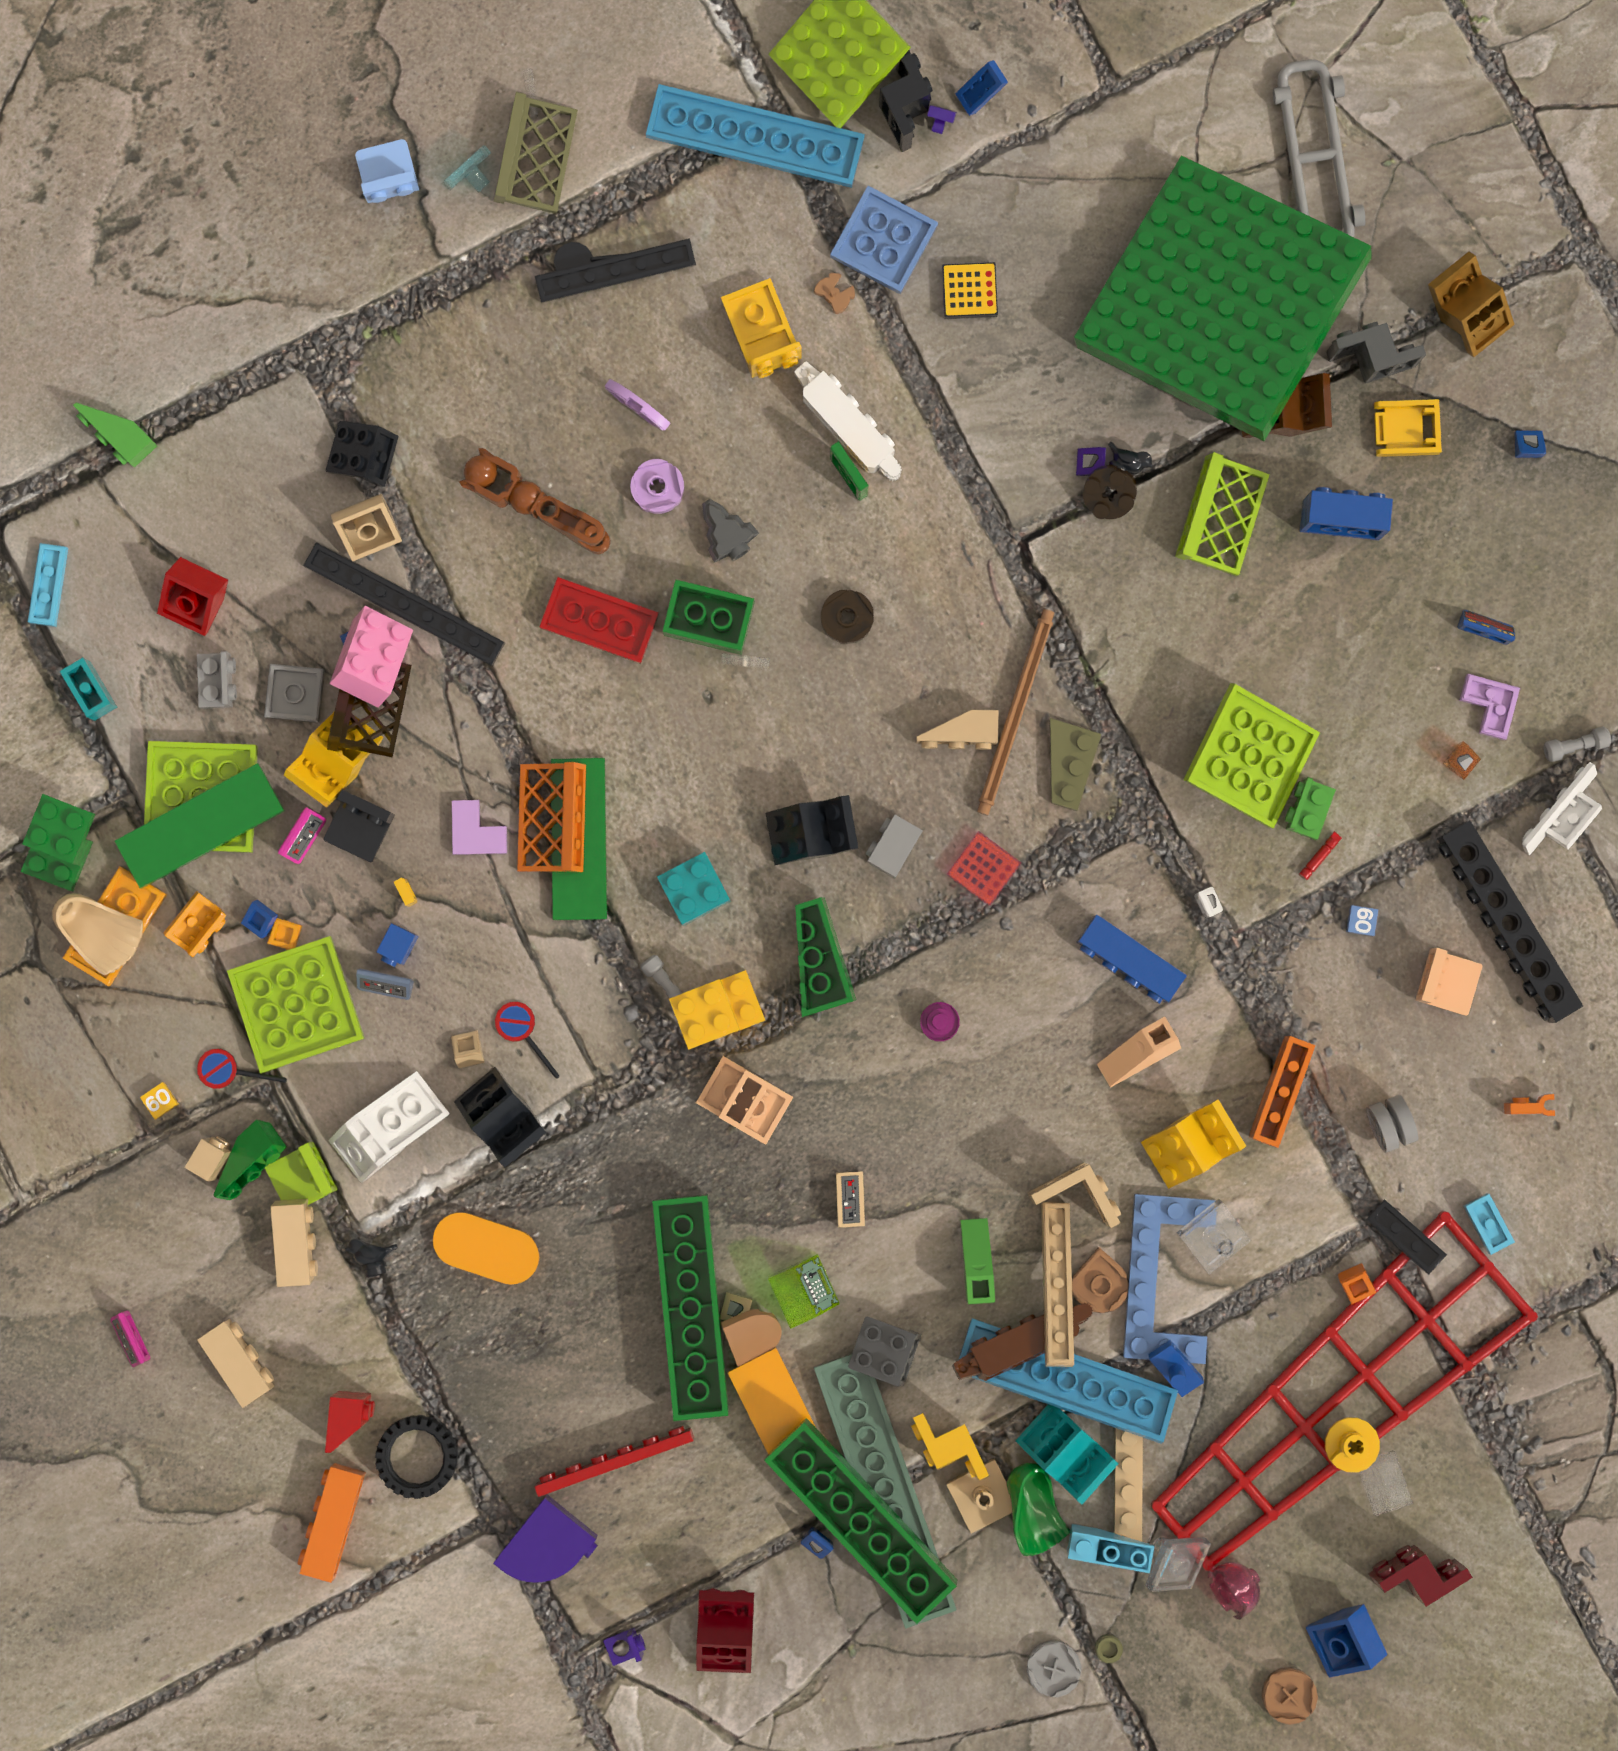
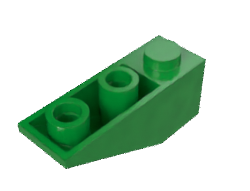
M255 1120L237 1137L213 1194L215 1198L224 1200L235 1199L242 1193V1189L249 1182L256 1180L261 1175V1171L266 1166L279 1159L280 1153L287 1146L271 1123Z

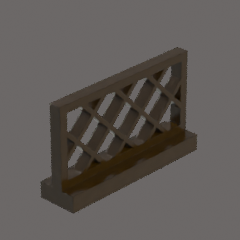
M401 663L399 671L405 672L404 677L396 681L392 689L399 697V700L391 704L385 700L382 703L384 708L376 712L372 711L367 702L339 689L327 750L338 752V748L343 747L393 758L412 665ZM362 707L368 716L358 721L352 714V711ZM389 712L395 722L384 726L378 717ZM373 720L379 730L369 735L363 728V725ZM355 729L364 737L359 741L346 739L347 733ZM384 734L390 742L389 748L378 746L374 739Z

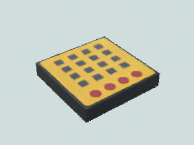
M995 262L942 264L944 319L998 316Z

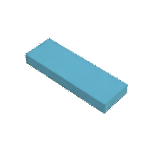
M39 544L28 615V623L57 626L68 555L67 547Z

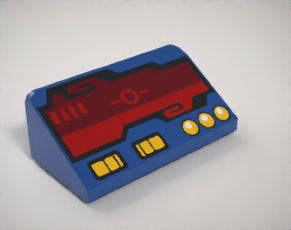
M1468 610L1462 611L1457 626L1458 629L1504 645H1508L1515 640V630L1512 625Z

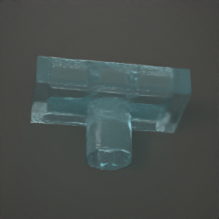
M483 145L444 180L445 186L451 191L466 178L479 193L490 181L477 167L490 156L491 152Z

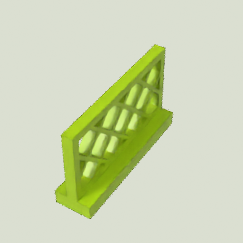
M1215 452L1207 455L1175 557L1182 560L1188 559L1228 574L1239 576L1270 474L1225 459L1223 455ZM1223 466L1232 468L1237 479L1225 484L1221 476ZM1250 475L1260 478L1258 489L1252 493L1249 492L1244 478ZM1239 482L1245 496L1234 501L1227 487ZM1223 490L1229 504L1218 510L1213 498L1215 493ZM1247 499L1252 509L1250 515L1242 518L1236 504ZM1231 507L1238 521L1226 527L1219 512ZM1215 515L1221 530L1210 535L1206 527V521ZM1240 524L1244 533L1243 539L1234 543L1228 529ZM1223 532L1230 546L1218 552L1212 537ZM1205 541L1208 542L1214 554L1208 558L1196 555L1199 544ZM1232 549L1236 557L1234 568L1225 565L1220 556Z

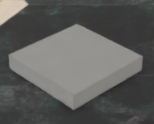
M270 664L264 717L319 723L325 670Z

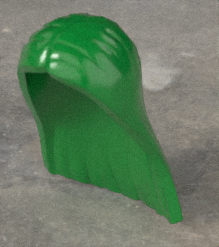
M1024 1463L1014 1468L1009 1474L1006 1483L1012 1504L1014 1536L1023 1556L1038 1555L1061 1542L1062 1539L1069 1535L1070 1529L1058 1513L1053 1496L1052 1482L1048 1473L1036 1463Z

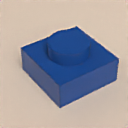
M255 900L248 908L241 924L262 939L268 936L278 915L259 900Z

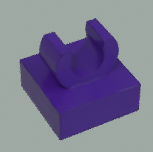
M930 105L927 116L935 118L932 132L943 134L946 121L954 123L957 112Z

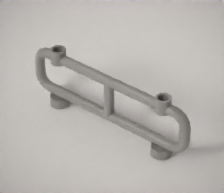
M1308 59L1286 64L1278 74V88L1273 89V100L1275 105L1281 104L1297 211L1310 216L1301 164L1333 159L1344 233L1354 237V227L1365 226V211L1362 204L1351 206L1334 102V98L1345 96L1343 76L1330 77L1326 65L1318 60ZM1314 70L1320 76L1331 148L1299 153L1288 78L1292 73Z

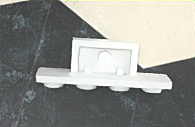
M1589 762L1585 768L1581 767L1576 772L1574 781L1568 788L1565 787L1560 791L1556 803L1551 809L1547 808L1542 813L1539 819L1540 822L1536 827L1529 829L1522 839L1525 853L1530 855L1546 835L1568 850L1602 810V806L1582 793L1597 775L1593 763Z

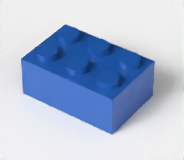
M1317 487L1303 500L1300 532L1380 540L1390 531L1393 499L1385 498L1386 495L1382 493H1370L1369 496L1359 495L1358 491L1343 490L1342 493H1334L1331 488Z

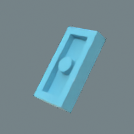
M1486 1193L1463 1205L1488 1254L1492 1255L1515 1243L1490 1194Z

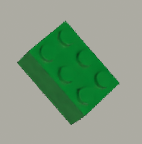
M675 579L662 631L663 635L742 655L755 604L754 598Z

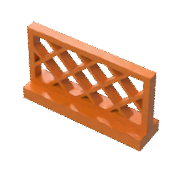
M576 762L520 764L518 872H583L585 764ZM529 770H536L542 776L534 787L528 782ZM556 770H564L563 781L556 786L550 777ZM545 782L554 790L546 800L537 792ZM534 795L541 805L532 814L528 809V801ZM557 795L563 800V807L558 813L549 805ZM544 809L553 816L545 827L537 820V817ZM532 822L540 829V832L533 840L527 836V828ZM556 822L562 827V834L557 840L548 832ZM545 835L552 845L543 854L536 844ZM533 849L540 858L533 866H526V855ZM555 849L561 853V866H554L547 859Z

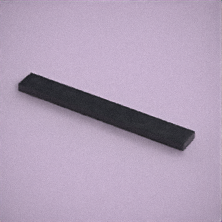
M317 542L303 565L305 568L492 667L505 645L504 641Z

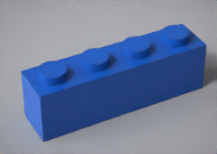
M1095 915L1077 941L1081 945L1079 949L1090 958L1096 955L1102 959L1103 963L1101 965L1114 974L1117 970L1126 976L1124 981L1136 989L1141 986L1149 991L1147 996L1158 1004L1162 1001L1169 1003L1187 976L1099 915Z

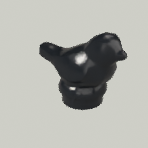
M1113 442L1108 443L1114 460H1111L1109 465L1118 466L1117 468L1128 471L1130 474H1138L1143 468L1153 467L1152 457L1148 452H1133L1119 449Z
M352 1239L345 1248V1251L350 1252L356 1263L362 1265L361 1270L364 1272L365 1278L387 1273L385 1267L387 1263L384 1260L389 1253L398 1247L397 1244L389 1247H379L365 1243L360 1239Z

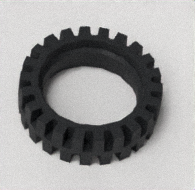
M412 1415L402 1418L392 1424L378 1442L375 1453L376 1470L378 1469L379 1471L378 1475L385 1482L384 1485L388 1489H392L393 1493L397 1495H403L404 1498L408 1499L429 1497L441 1490L450 1481L455 1472L458 1462L456 1440L452 1437V1432L445 1427V1424L441 1421H436L433 1417ZM412 1430L426 1431L433 1435L441 1444L444 1454L443 1464L439 1473L430 1481L420 1484L409 1483L400 1478L393 1470L390 1460L391 1448L395 1440L403 1433Z

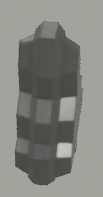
M711 499L702 504L703 516L709 527L706 535L710 543L708 551L714 563L728 556L732 561H735L749 552L750 547L748 543L759 534L751 522L744 523L738 515H729L722 505Z

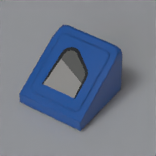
M1515 431V458H1542L1546 455L1543 431Z
M811 1527L801 1540V1544L820 1559L824 1558L834 1549L833 1542L815 1527Z

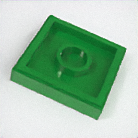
M839 441L830 448V460L857 500L861 501L868 496L869 485Z

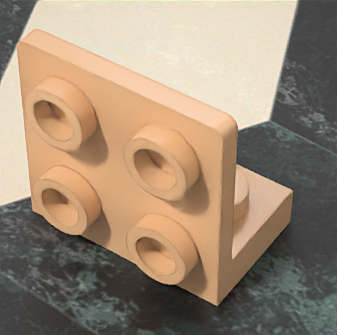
M1440 948L1430 949L1415 1001L1467 1016L1476 991L1482 964L1447 954L1446 950Z

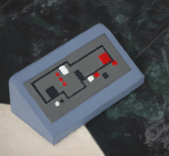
M364 969L357 970V988L359 990L405 1000L411 998L414 984L412 979Z

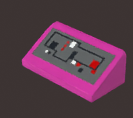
M307 807L304 808L279 848L278 854L296 864H300L326 823V818Z
M126 1310L113 1316L110 1319L131 1366L135 1367L150 1360L151 1357L130 1311Z

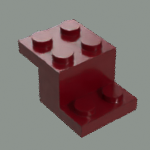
M1406 1545L1400 1548L1395 1553L1397 1556L1389 1561L1385 1559L1376 1563L1372 1567L1373 1571L1368 1573L1374 1584L1384 1593L1405 1581L1414 1597L1425 1607L1473 1578L1469 1570L1456 1559H1446L1436 1566L1437 1570H1435L1427 1555L1415 1545L1411 1547Z
M718 1589L699 1590L696 1671L751 1673L754 1620L753 1592L736 1590L734 1592L720 1591Z

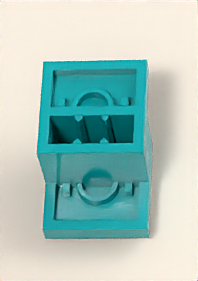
M1049 1404L1016 1439L1021 1448L1081 1504L1090 1497L1119 1464L1062 1409Z

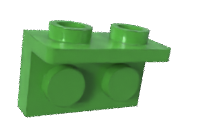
M1310 777L1305 778L1303 782L1299 781L1293 795L1297 797L1294 807H1289L1284 821L1288 823L1286 830L1318 840L1336 789L1317 783Z

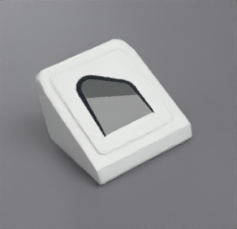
M1213 887L1195 894L1194 897L1204 918H1209L1223 911Z

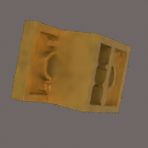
M1470 251L1428 284L1440 321L1461 335L1466 351L1472 357L1477 356L1515 325L1503 288L1482 275L1476 255Z

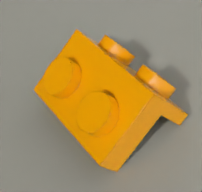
M196 891L163 934L184 949L188 955L194 957L196 953L200 954L205 950L209 943L208 938L212 933H217L223 927L226 921L224 919L226 914L223 909Z

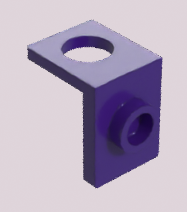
M634 1628L604 1639V1644L613 1666L635 1658L636 1662L642 1661L643 1651L646 1650V1646L641 1634L637 1635ZM618 1640H624L629 1645L628 1653L623 1656H619L613 1651V1645Z

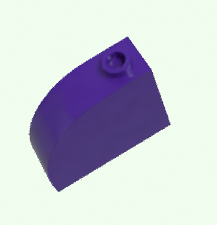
M547 1494L501 1551L493 1564L507 1575L521 1581L534 1583L550 1581L569 1572L583 1556L589 1558L598 1546L595 1543L598 1535Z

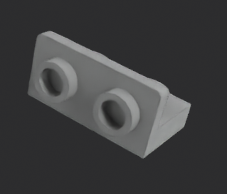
M229 652L197 654L198 707L200 709L233 707V700L237 698L236 685L232 684V674L236 673V662L234 657L231 658Z

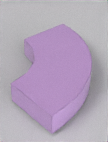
M611 379L606 383L605 389L620 403L636 412L650 425L660 430H666L670 425V422L627 388Z

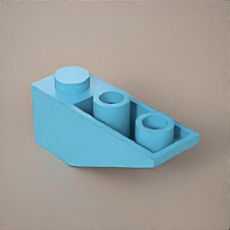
M1071 1524L1067 1548L1068 1559L1150 1573L1154 1545L1102 1529Z

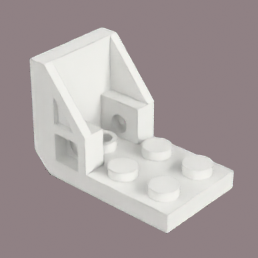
M416 1071L349 1119L329 1139V1142L358 1180L363 1183L397 1156L406 1146L445 1119L450 1113Z

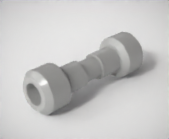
M1602 726L1592 729L1590 734L1581 736L1578 739H1569L1562 742L1557 739L1546 741L1543 746L1544 754L1548 761L1555 762L1562 760L1565 754L1573 753L1575 750L1595 747L1598 750L1607 748L1611 744V735L1609 730Z
M652 955L641 964L643 973L647 977H653L658 985H661L667 992L666 995L669 998L682 994L681 990L672 983L668 974L664 971V963L658 955Z

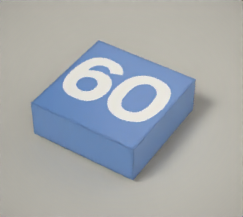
M1351 905L1346 932L1375 936L1378 909Z

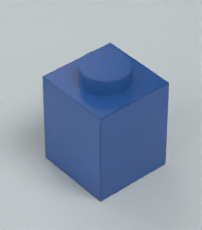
M391 923L376 952L383 955L381 961L393 967L397 963L404 965L419 936Z

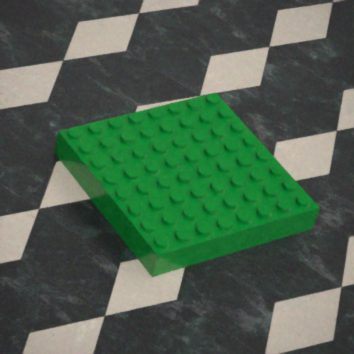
M1181 155L1075 334L1074 339L1078 349L1265 441L1372 258L1371 245Z

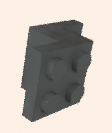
M1378 322L1367 324L1362 327V331L1356 333L1348 330L1338 334L1337 339L1332 341V345L1326 351L1329 362L1355 354L1365 384L1415 368L1426 356L1424 346L1414 347V344L1399 348V353H1397L1388 324L1378 325Z

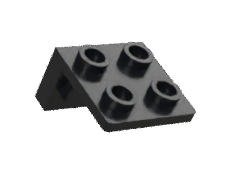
M339 421L327 462L326 472L358 477L376 486L385 487L399 436L380 426Z
M342 789L337 798L341 803L324 836V841L371 863L383 842L395 814Z

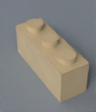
M308 1199L275 1201L271 1205L277 1287L310 1285L314 1276L318 1274L317 1260L312 1258V1250H315L316 1239L315 1234L310 1233V1223H313L314 1219L313 1207H308Z
M228 1319L197 1341L241 1407L244 1408L275 1386L272 1383L274 1378L271 1372L266 1367L262 1368L257 1361L259 1355L251 1344L247 1346L242 1336L244 1333L238 1323H232Z

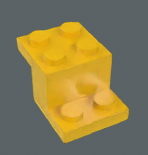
M334 712L309 736L302 754L285 770L283 775L326 808L339 796L341 790H345L358 776L365 759L371 754L339 747L338 752L327 750ZM367 724L363 725V728L369 735L376 732ZM357 729L347 733L346 739L359 741L364 738ZM383 736L374 739V742L379 745Z
M746 970L669 998L688 1050L765 1021Z
M1219 1099L1182 1116L1164 1130L1141 1141L1142 1146L1168 1189L1204 1173L1220 1160L1246 1147Z
M923 1413L913 1417L915 1424L911 1425V1428L917 1440H923L927 1447L923 1453L930 1467L935 1465L939 1470L968 1456L969 1460L965 1464L971 1477L977 1476L979 1481L989 1477L965 1424L935 1438Z

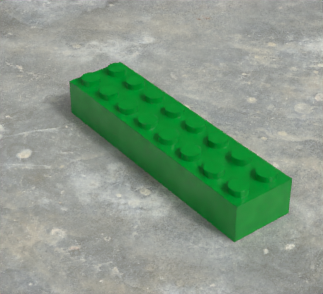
M708 1194L654 1199L652 1202L673 1421L728 1416L729 1406Z
M807 1418L766 1456L764 1461L916 1624L957 1587L958 1579Z

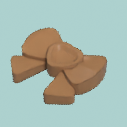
M830 273L829 278L826 277L817 283L814 294L824 297L832 305L833 312L840 314L846 310L850 299L855 298L854 286L840 292L835 286L839 282L841 274Z

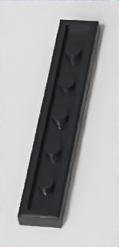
M689 238L537 275L535 280L541 303L696 266Z

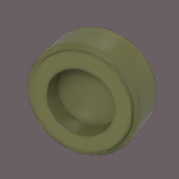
M1104 1634L1095 1643V1653L1102 1662L1110 1664L1120 1659L1123 1647L1115 1635Z

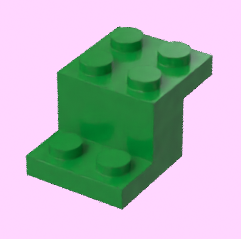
M42 794L22 845L28 846L30 849L21 872L73 892L93 844V841L87 840L86 837L95 814Z

